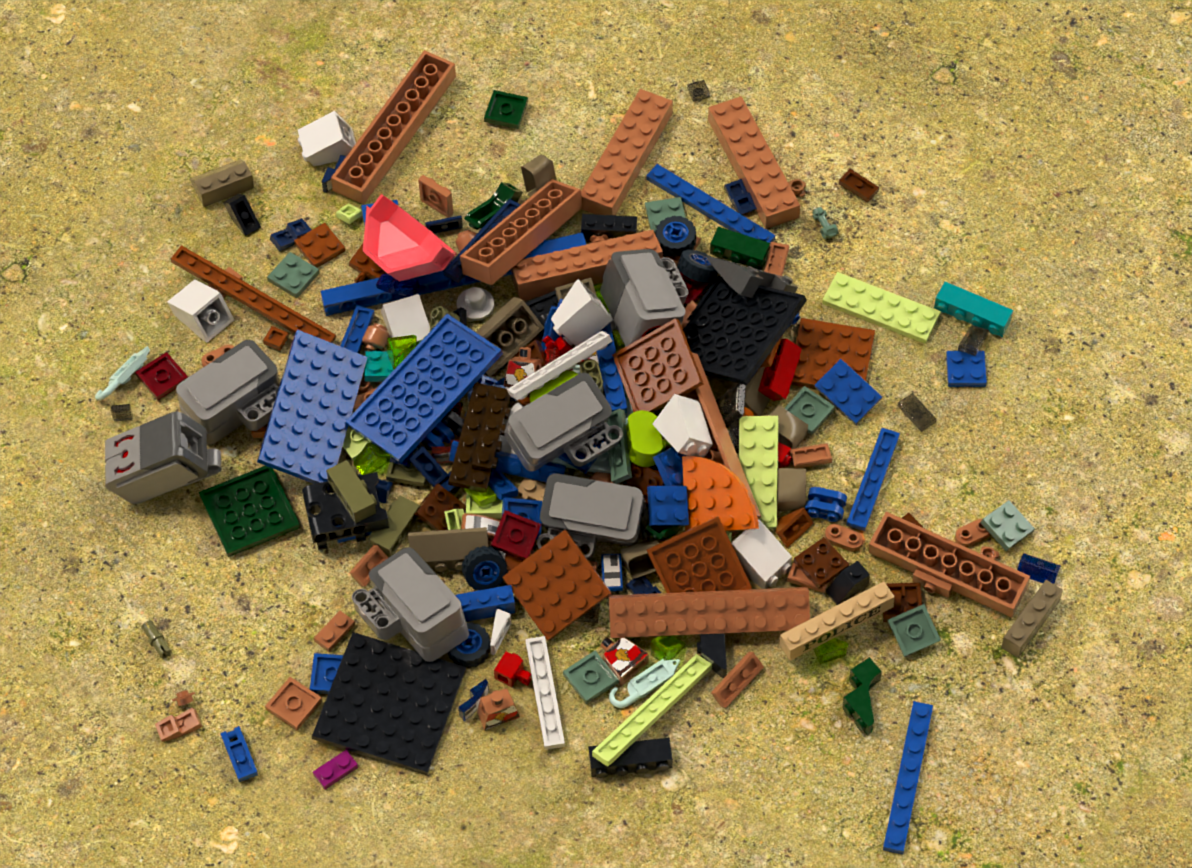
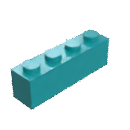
M946 281L935 298L934 308L941 311V313H947L958 320L972 324L974 327L987 330L993 335L1003 337L1012 320V309Z

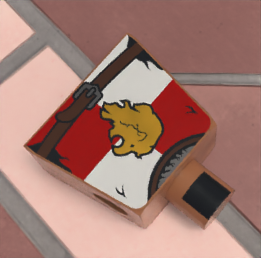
M519 348V357L509 360L504 381L506 389H509L542 368L540 359L531 358V348Z
M607 637L600 645L605 650L603 660L617 676L621 687L649 663V654L625 637L620 638L616 643Z
M508 689L493 691L491 694L480 699L477 715L484 731L520 717Z

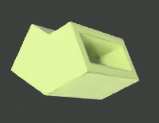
M463 509L445 511L448 530L461 529Z

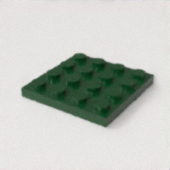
M262 466L199 492L202 503L228 557L300 528L297 517L271 467Z

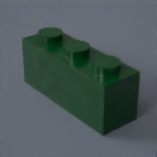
M721 227L717 228L710 243L711 255L759 270L763 269L770 249L769 242Z

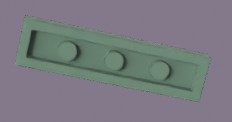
M621 408L613 411L607 422L609 426L616 425L620 427L623 432L620 443L608 451L611 481L615 484L632 478L625 411ZM615 433L608 434L610 439H618Z

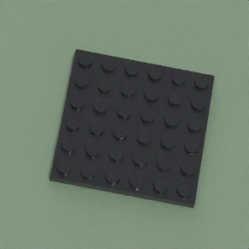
M718 276L699 301L697 307L687 318L690 321L683 328L691 352L698 354L706 375L748 385L807 299L805 295L759 285L752 298L742 296L731 288L722 277Z
M352 632L312 734V739L428 775L463 681L466 667L439 658L431 662L425 661L416 651Z

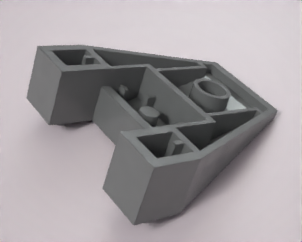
M711 256L707 258L726 283L742 296L752 298L759 285L795 293L798 289L793 283L794 280L787 275L779 276L751 266Z

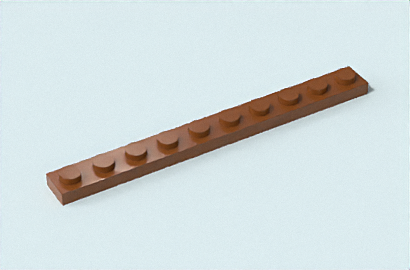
M182 245L171 257V263L294 334L297 330H300L330 343H333L336 339V334Z

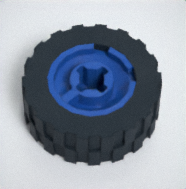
M682 216L667 217L660 221V224L656 227V238L663 254H666V256L681 257L683 251L694 249L696 245V228L688 218H683Z
M697 250L683 251L677 264V268L684 276L701 283H713L718 274L716 269L707 260L710 255Z
M490 546L477 547L473 551L471 550L462 562V572L465 580L474 590L496 588L503 583L504 579L502 577L507 573V564L502 554Z
M470 622L467 623L469 630L468 638L447 652L453 663L467 668L483 664L491 651L490 638L486 629L482 628L479 624Z

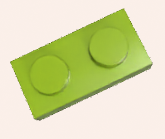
M489 486L487 493L464 488L479 507L497 501L496 494Z

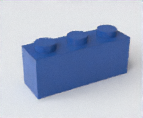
M511 585L455 595L461 602L466 622L495 617L497 609L510 614L515 613V601Z

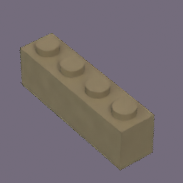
M1045 580L1003 637L1001 648L1019 658L1060 602L1063 589Z

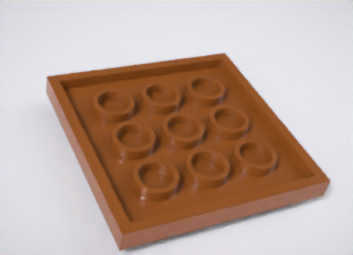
M676 318L612 354L633 412L644 410L654 413L665 407L674 394L684 396L704 385L680 321Z
M801 318L796 345L802 348L791 385L816 389L814 385L840 359L866 381L875 330Z
M719 516L646 549L666 593L749 590L752 588Z
M567 530L562 531L502 577L507 585H511L512 592L547 641H550L612 594Z

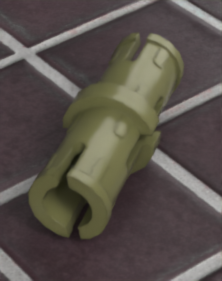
M152 620L146 621L150 628L145 623H143L141 628L148 636L150 645L155 647L160 658H166L163 650L168 656L172 651L165 643L163 634L158 632Z

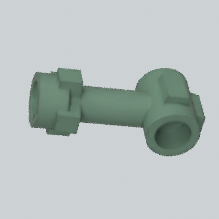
M822 207L814 209L812 212L813 218L818 220L823 227L820 229L822 237L824 239L836 237L839 233L838 228L835 224L830 225L828 223L826 210H823Z

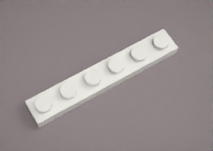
M603 331L597 333L507 389L509 395L516 400L526 398L528 393L542 388L544 383L558 378L560 373L574 368L578 362L590 358L594 352L605 349L608 346L607 344L612 342L610 335Z
M545 636L525 639L544 748L548 750L565 747Z

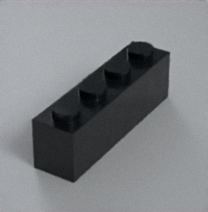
M669 737L635 741L608 767L592 756V751L597 746H588L591 777L624 776L634 772L643 774L651 770L666 771L672 768L673 764Z

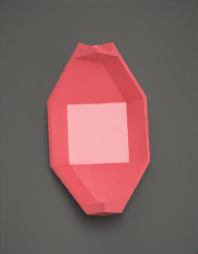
M381 194L371 208L367 206L363 252L387 274L399 282L446 269L457 253L432 231Z

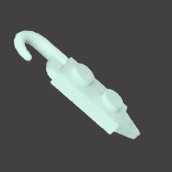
M147 346L140 352L134 353L109 378V386L103 392L99 390L96 393L95 399H105L120 384L127 383L131 379V375L143 367V362L147 359L146 356L150 351L149 347Z
M662 659L631 679L627 686L630 696L622 701L615 699L614 694L618 688L614 687L609 694L611 704L617 708H625L640 698L642 699L665 684L674 675L680 660Z

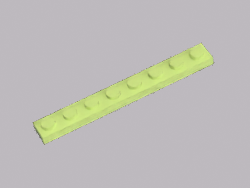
M696 654L592 751V756L607 767L611 765L712 669V664Z

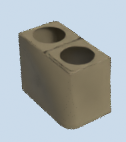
M542 154L521 166L526 193L530 197L551 179L557 181L553 161Z
M780 405L769 415L778 416L779 418L778 442L791 449H796L807 436L808 424Z
M778 468L777 511H796L800 508H805L806 469Z
M653 537L620 549L624 567L631 577L638 578L656 571L649 555H646L648 553L646 549L659 544L656 538Z

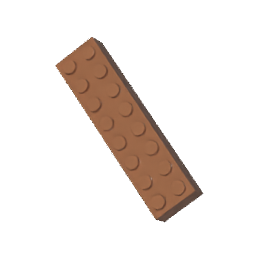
M643 89L638 91L581 191L582 210L596 215H616L673 114V100Z
M742 96L708 107V121L738 178L742 179L747 192H750L757 208L756 212L765 229L799 218L800 204Z
M551 179L460 255L462 273L493 285L583 208L581 189Z
M648 230L522 259L511 268V276L519 299L526 301L555 291L556 287L574 283L578 279L581 281L591 278L593 285L602 283L608 260L611 259L614 252L652 249L658 253L661 259L663 258V251L654 230Z
M885 512L869 543L870 554L912 573L918 569L952 584V591L1013 618L1029 586V575L889 512Z

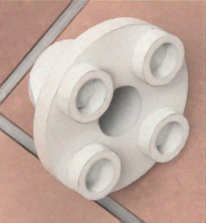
M472 287L459 295L457 309L462 307L467 310L468 322L483 320L493 314L494 299L487 290Z

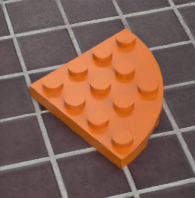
M682 456L683 486H687L689 525L685 526V531L719 516L725 531L759 529L756 508L751 502L748 490L730 469L707 458Z

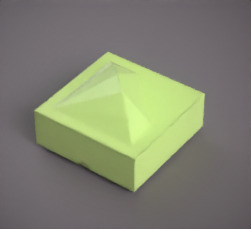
M349 203L336 212V217L348 224L362 216V210Z

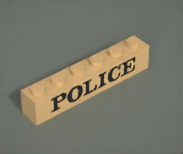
M883 581L781 634L780 646L791 661L893 608L894 595Z

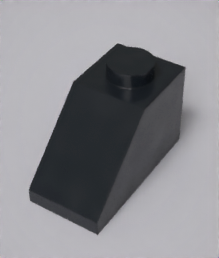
M237 194L223 202L231 219L244 236L261 228L245 195Z
M856 561L837 576L826 589V594L836 605H839L869 586L870 574L859 561Z
M725 633L700 634V642H697V654H701L702 658L712 664V670L725 678L727 676Z

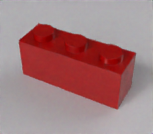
M787 338L781 339L771 367H765L758 389L760 393L773 401L787 399L802 348Z

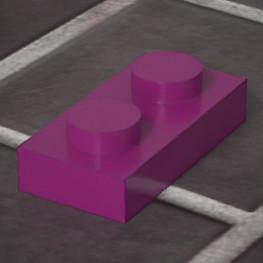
M345 750L314 770L313 776L323 789L326 790L356 770L358 764L349 752Z

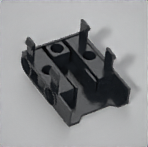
M377 472L358 476L360 480H364L368 493L374 495L377 505H375L376 514L357 523L353 521L328 481L308 485L302 489L313 544L317 543L318 551L328 549V541L356 536L358 543L366 541L365 533L389 528L386 510L380 508L375 487L379 483Z

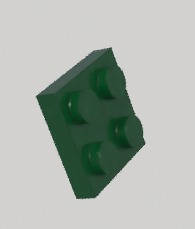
M494 90L484 116V122L519 129L528 104V97Z

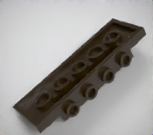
M480 383L474 384L448 485L487 493L492 469H496L498 463L496 454L497 452L500 453L502 448L500 438L505 436L507 425L504 422L505 419L509 420L511 408L508 407L511 396L506 388Z

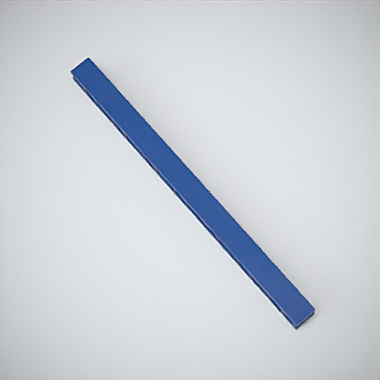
M583 233L543 241L523 259L586 245ZM511 269L503 276L511 275ZM442 270L400 282L389 275L320 292L325 314L329 316L355 310L356 306L369 307L413 296L395 294L379 288L383 280L402 286L417 287L413 295H423L481 281L465 276L457 283L444 276Z

